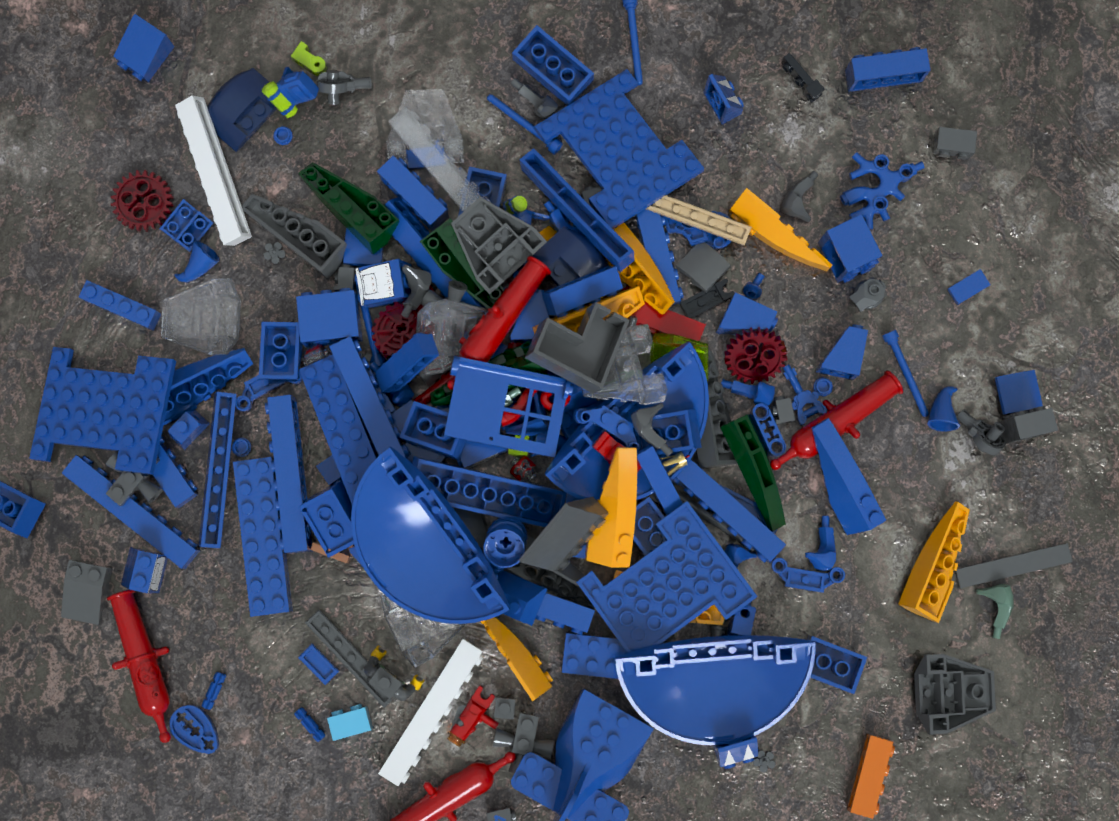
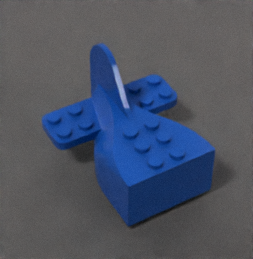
M582 688L559 730L555 747V764L533 752H528L523 756L513 774L511 785L517 791L556 812L553 821H565L566 819L570 821H626L629 815L628 807L607 795L604 791L614 786L627 775L654 728Z

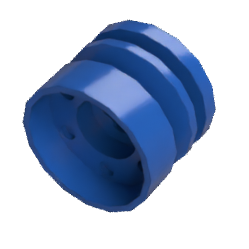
M503 517L495 520L489 526L483 549L484 555L490 563L500 568H510L520 562L519 559L525 552L528 540L527 530L524 525L517 519Z

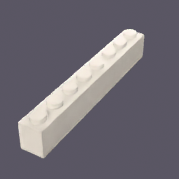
M192 95L175 105L177 115L182 123L183 133L187 138L189 150L193 155L196 170L201 178V185L205 190L208 205L211 207L213 220L219 231V237L223 245L235 246L251 238L252 235L206 102L203 97Z
M465 638L462 639L378 773L396 786H399L401 782L405 784L410 776L408 770L411 766L415 767L421 758L418 754L422 748L424 750L427 749L432 741L429 739L432 732L437 733L441 727L440 719L443 715L447 717L453 706L450 703L454 698L458 699L463 689L460 687L464 681L469 682L474 674L471 672L474 665L479 666L484 656L481 655L482 649Z

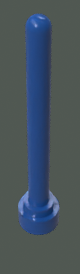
M622 0L623 7L628 12L635 80L638 82V85H642L643 78L635 17L638 1Z
M489 94L487 96L489 102L543 142L534 130V125L494 95ZM557 138L546 143L548 151L553 155L563 145V142Z
M355 282V286H356V290H357V294H358V293H359V288H358V285H357L356 282ZM360 304L372 353L370 364L374 361L381 367L385 363V358L379 353L374 344L375 341L372 339V335L375 333L371 331L373 324L369 308Z
M897 330L882 335L884 342L891 345L923 417L928 416V409L899 347Z

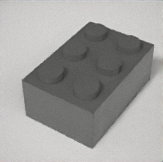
M1045 406L1015 412L1014 414L1004 416V420L999 422L1005 427V431L1002 434L1006 439V444L1058 431L1053 409H1046Z

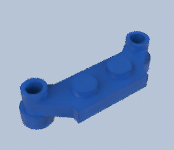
M300 371L298 380L259 379V375L244 382L245 389L242 396L236 399V408L246 412L252 408L254 400L287 382L292 384L300 383L302 381ZM247 401V406L243 407V403Z
M600 405L599 408L595 409L578 408L575 410L573 418L577 423L593 422L621 440V445L624 447L633 445V447L637 448V452L639 451L640 446L634 434L633 424L604 405Z
M776 558L771 562V569L785 582L784 587L824 593L825 588L833 583H840L845 578L844 570L839 567L832 568L827 573L787 567V562L783 558ZM777 562L781 564L780 569L775 567ZM834 572L838 573V577L836 579L833 577Z

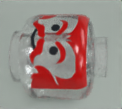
M317 344L304 351L302 361L304 366H308L332 354L328 347L324 348L322 345Z
M517 456L510 463L512 467L509 473L517 480L531 482L538 474L536 472L538 466L528 456H522L521 458Z

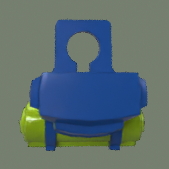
M285 67L282 78L277 83L271 81L264 85L262 93L279 110L281 115L289 118L296 114L299 103L315 99L319 88L303 71L293 72L289 67Z
M514 196L504 201L502 205L504 211L531 225L532 218L542 221L550 219L548 215L526 210L527 201L522 196Z

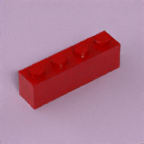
M644 301L645 304L631 315L638 318L635 328L638 329L640 326L645 328L649 334H661L665 340L674 342V338L685 343L689 341L696 348L706 326L704 323L667 310L662 315L646 301Z

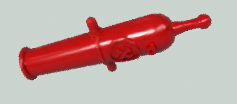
M532 256L527 257V263L494 305L488 308L487 314L483 315L478 323L475 324L469 333V337L467 339L464 337L460 339L459 343L462 346L459 351V357L489 362L546 275H551V270L543 262ZM456 376L447 382V386L451 390H453Z
M886 370L882 377L837 406L833 405L829 400H824L822 404L828 411L796 431L791 437L788 451L779 458L773 459L770 462L771 468L778 470L782 464L794 457L809 459L817 455L818 451L816 450L811 427L827 418L830 419L840 437L845 433H850L854 438H859L860 433L855 428V425L895 395L903 394V387L900 381L891 371Z
M129 589L107 597V600L111 601L125 657L123 660L114 662L112 668L114 670L124 667L129 668L139 708L145 715L154 718L160 732V741L167 743L171 739V734L167 731L164 713L169 707L170 699L156 659L167 654L169 648L166 646L158 649L152 648L133 594L135 591Z
M509 751L503 758L489 765L484 762L472 763L460 772L446 778L437 788L433 787L430 782H425L423 787L428 792L427 795L389 821H438L443 817H447L450 821H457V816L453 811L488 791L493 785L494 774L506 764L513 763L516 760L515 753Z

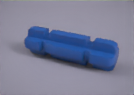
M215 673L214 681L211 682L206 693V699L202 702L201 706L203 708L212 709L215 703L213 701L216 700L222 687L221 683H224L226 678L224 673Z
M299 708L294 715L298 720H301V724L306 730L313 734L312 737L317 742L321 741L325 737V733L318 729L319 726L310 715L307 716L304 708Z

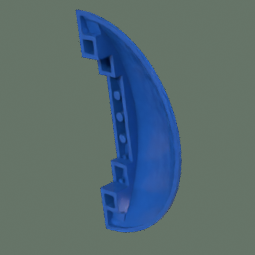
M688 341L638 372L600 405L606 406L630 423H632L631 415L633 412L662 403L664 407L656 415L695 409L701 440L707 422L709 407L708 384L702 362L696 350ZM593 422L580 424L556 454L545 475L552 483L573 497L579 499L594 497L596 500H600L603 491L602 486L609 475L610 464L592 445L605 430ZM608 433L615 441L620 444L622 443L621 440ZM696 449L681 451L684 457L690 455V457L686 458L687 463L692 458ZM680 451L672 452L669 456L676 455ZM660 454V455H658V457H659V458H663V457H667V455H666V454ZM671 458L660 459V461L663 463ZM678 463L663 467L668 472ZM684 467L672 473L669 476L670 480L672 481L684 469ZM642 469L637 472L636 500L654 493Z
M391 446L372 462L358 484L351 512L354 546L364 570L373 583L390 600L403 609L436 622L449 624L476 623L494 618L510 610L508 601L492 567L460 516L429 479L408 459Z
M757 635L703 637L673 641L635 650L616 657L615 662L619 681L627 699L637 713L651 726L670 737L684 742L701 745H723L741 739L746 740L751 738V736L760 734L780 721L792 709L801 697L810 679L815 660L816 642L790 637Z

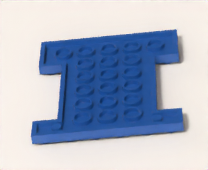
M628 69L534 126V130L545 144L561 134L602 188L600 192L589 198V203L612 229L704 172V167L683 140L666 149L624 95L638 86V82Z
M53 347L29 459L50 462L54 443L118 451L115 470L154 475L176 360L138 356L134 374L71 368L74 350Z
M688 501L655 524L666 538V541L611 582L603 586L593 571L576 582L627 653L661 644L712 605H715L723 618L727 620L758 597Z

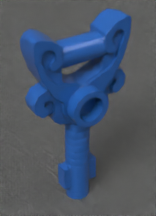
M790 365L783 367L785 371L783 375L786 380L789 379L797 394L793 398L792 407L793 410H797L796 416L799 425L802 426L808 417L816 413H826V407L817 400L819 394L815 391L812 393L809 390L803 391L796 378L797 373L795 369L791 368ZM812 403L814 405L805 411L802 410L805 404Z

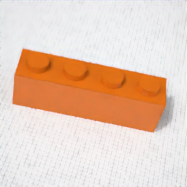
M871 734L866 735L847 807L849 812L871 819L874 818V814H878L880 806L878 803L879 795L882 796L885 788L883 784L884 776L887 777L890 765H888L889 757L893 756L895 750L893 741Z

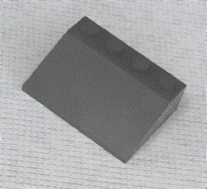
M594 497L565 503L521 556L519 561L550 571L564 570L571 563L569 560L582 550L581 546L583 543L588 542L594 536V530L600 528L606 520L604 518L609 513Z

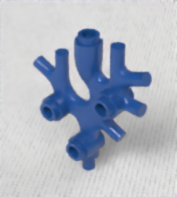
M856 152L852 158L860 167L849 173L850 179L853 180L864 174L874 173L879 177L880 184L876 188L854 187L840 195V200L844 206H850L861 200L868 201L866 207L849 214V218L852 219L862 214L869 230H873L874 214H880L883 222L889 220L890 216L886 210L888 200L885 197L893 195L901 201L905 195L898 189V184L909 181L912 176L917 174V171L924 169L922 161L917 164H903L897 171H891L888 169L889 159L886 155H877L873 161H869Z

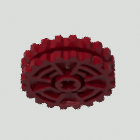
M397 301L394 302L392 307L386 306L385 312L380 311L379 319L375 318L374 323L376 326L372 327L371 330L375 333L372 335V339L375 341L376 348L383 354L385 359L391 358L392 354L401 349L402 345L407 343L416 333L422 332L423 334H432L433 338L436 337V332L433 331L436 329L433 319L421 304L416 310L411 311L408 318H405L401 315L404 305L403 303L399 304Z

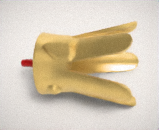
M680 451L676 455L659 459L671 458L662 463L663 466L678 463L667 472L668 476H670L676 470L688 465L686 458L690 457V455L684 457Z

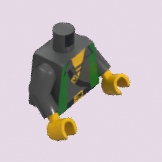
M378 645L372 651L371 657L364 668V673L367 676L366 679L369 684L389 699L405 701L415 690L421 688L424 679L418 681V675L416 674L410 684L407 685L379 663L386 654V650L383 653L380 652L378 649L380 646Z

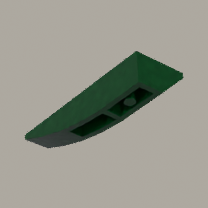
M314 162L298 173L330 212L372 254H375L389 242L400 221L375 196Z
M450 218L423 238L420 243L445 275L452 280L465 283L468 287L466 292L487 309L491 308L505 290L500 285L489 295L478 283L451 225L453 221Z
M527 341L513 349H507L488 362L548 375L547 369L525 358L532 341ZM447 384L430 392L432 405H450L453 390L449 389ZM508 385L507 392L511 391L517 386Z
M750 413L720 427L768 529L773 532L786 525L778 487L770 466L767 450Z

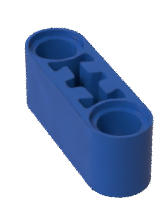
M759 403L751 409V418L761 436L767 453L772 457H778L785 452L786 444L769 407L764 403ZM756 408H762L765 411L763 418L756 415ZM768 418L769 421L766 422V425L765 423L760 424V422H763ZM766 426L772 428L770 434L764 432ZM776 436L775 439H773V440H771L770 442H768V439H770L771 437ZM773 443L780 445L781 450L779 453L772 451L771 446Z

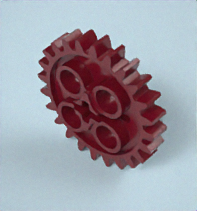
M136 170V176L129 172L128 179L122 176L124 182H117L119 189L113 188V191L117 194L111 196L116 201L111 203V206L116 208L112 211L115 215H118L116 219L118 221L123 220L122 225L125 227L129 224V229L131 230L136 226L138 232L141 231L142 227L148 232L149 226L155 230L156 223L162 226L161 219L167 220L165 214L172 213L168 207L174 206L169 201L174 196L168 194L172 191L170 187H166L168 183L162 181L160 175L156 177L154 172H151L149 175L146 170H144L142 175ZM148 184L146 191L141 192V186ZM128 196H133L130 203H125ZM142 198L145 201L143 204H141L140 199ZM159 199V204L152 206V201ZM144 210V215L141 218H137V213Z
M750 327V332L748 333L743 329V335L736 333V340L730 338V344H726L727 350L724 351V359L727 370L731 371L732 376L736 375L737 380L743 377L744 383L748 379L751 380V384L755 380L762 382L763 378L768 382V376L775 378V372L781 373V367H785L784 361H787L785 342L781 341L780 335H775V331L769 334L768 328L761 332L760 327L757 328V331Z

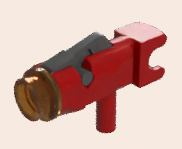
M481 685L478 686L467 705H460L458 707L451 730L448 732L449 736L447 739L458 747L462 743L465 744L467 737L476 730L478 722L481 723L483 721L493 729H496L499 724L485 714L495 695L490 694L488 698L483 699L480 696L483 690Z

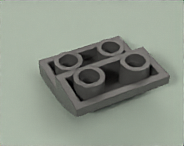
M703 242L695 245L676 265V268L689 277L692 284L707 293L731 268V265L717 251Z

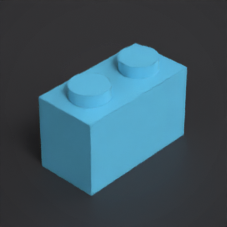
M362 704L351 706V711L343 712V709L331 712L332 716L328 717L327 720L333 741L372 730L373 726L368 707H362Z

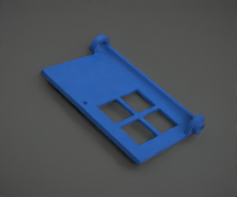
M454 356L450 375L456 377L444 436L555 458L565 401L568 395H572L574 384H570L571 382L564 378ZM508 385L530 389L525 411L504 407ZM534 390L555 394L551 416L530 412ZM503 411L524 415L520 438L499 434ZM528 417L549 421L545 443L524 439Z

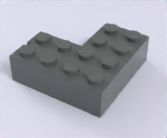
M597 302L586 309L577 333L546 318L539 323L525 358L594 394L603 389L630 320L616 312L606 317L605 320L602 319L610 314L611 310Z

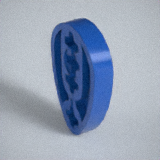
M185 705L178 708L172 714L169 724L170 731L181 744L189 749L206 754L217 751L219 748L218 733L210 717L202 708L196 705ZM179 713H186L185 719L188 721L192 719L194 721L192 726L200 728V735H193L192 732L194 730L191 727H185L186 721L178 720L180 718ZM206 740H207V741H211V740H212V741L214 742V743L212 744V746L214 747L213 749H212V748H209V749L206 748V746H207Z

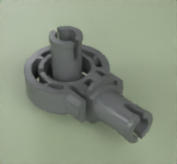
M328 70L327 72H322L317 77L318 91L328 93V104L331 105L340 104L339 93L347 91L353 93L355 89H371L372 87L371 77L354 78L352 74L347 75L343 71Z
M965 409L957 415V419L969 429L968 434L973 437L974 443L981 452L995 456L1006 446V439L1002 434L1005 431L1003 424L995 422L993 426L986 424L983 420L973 418Z

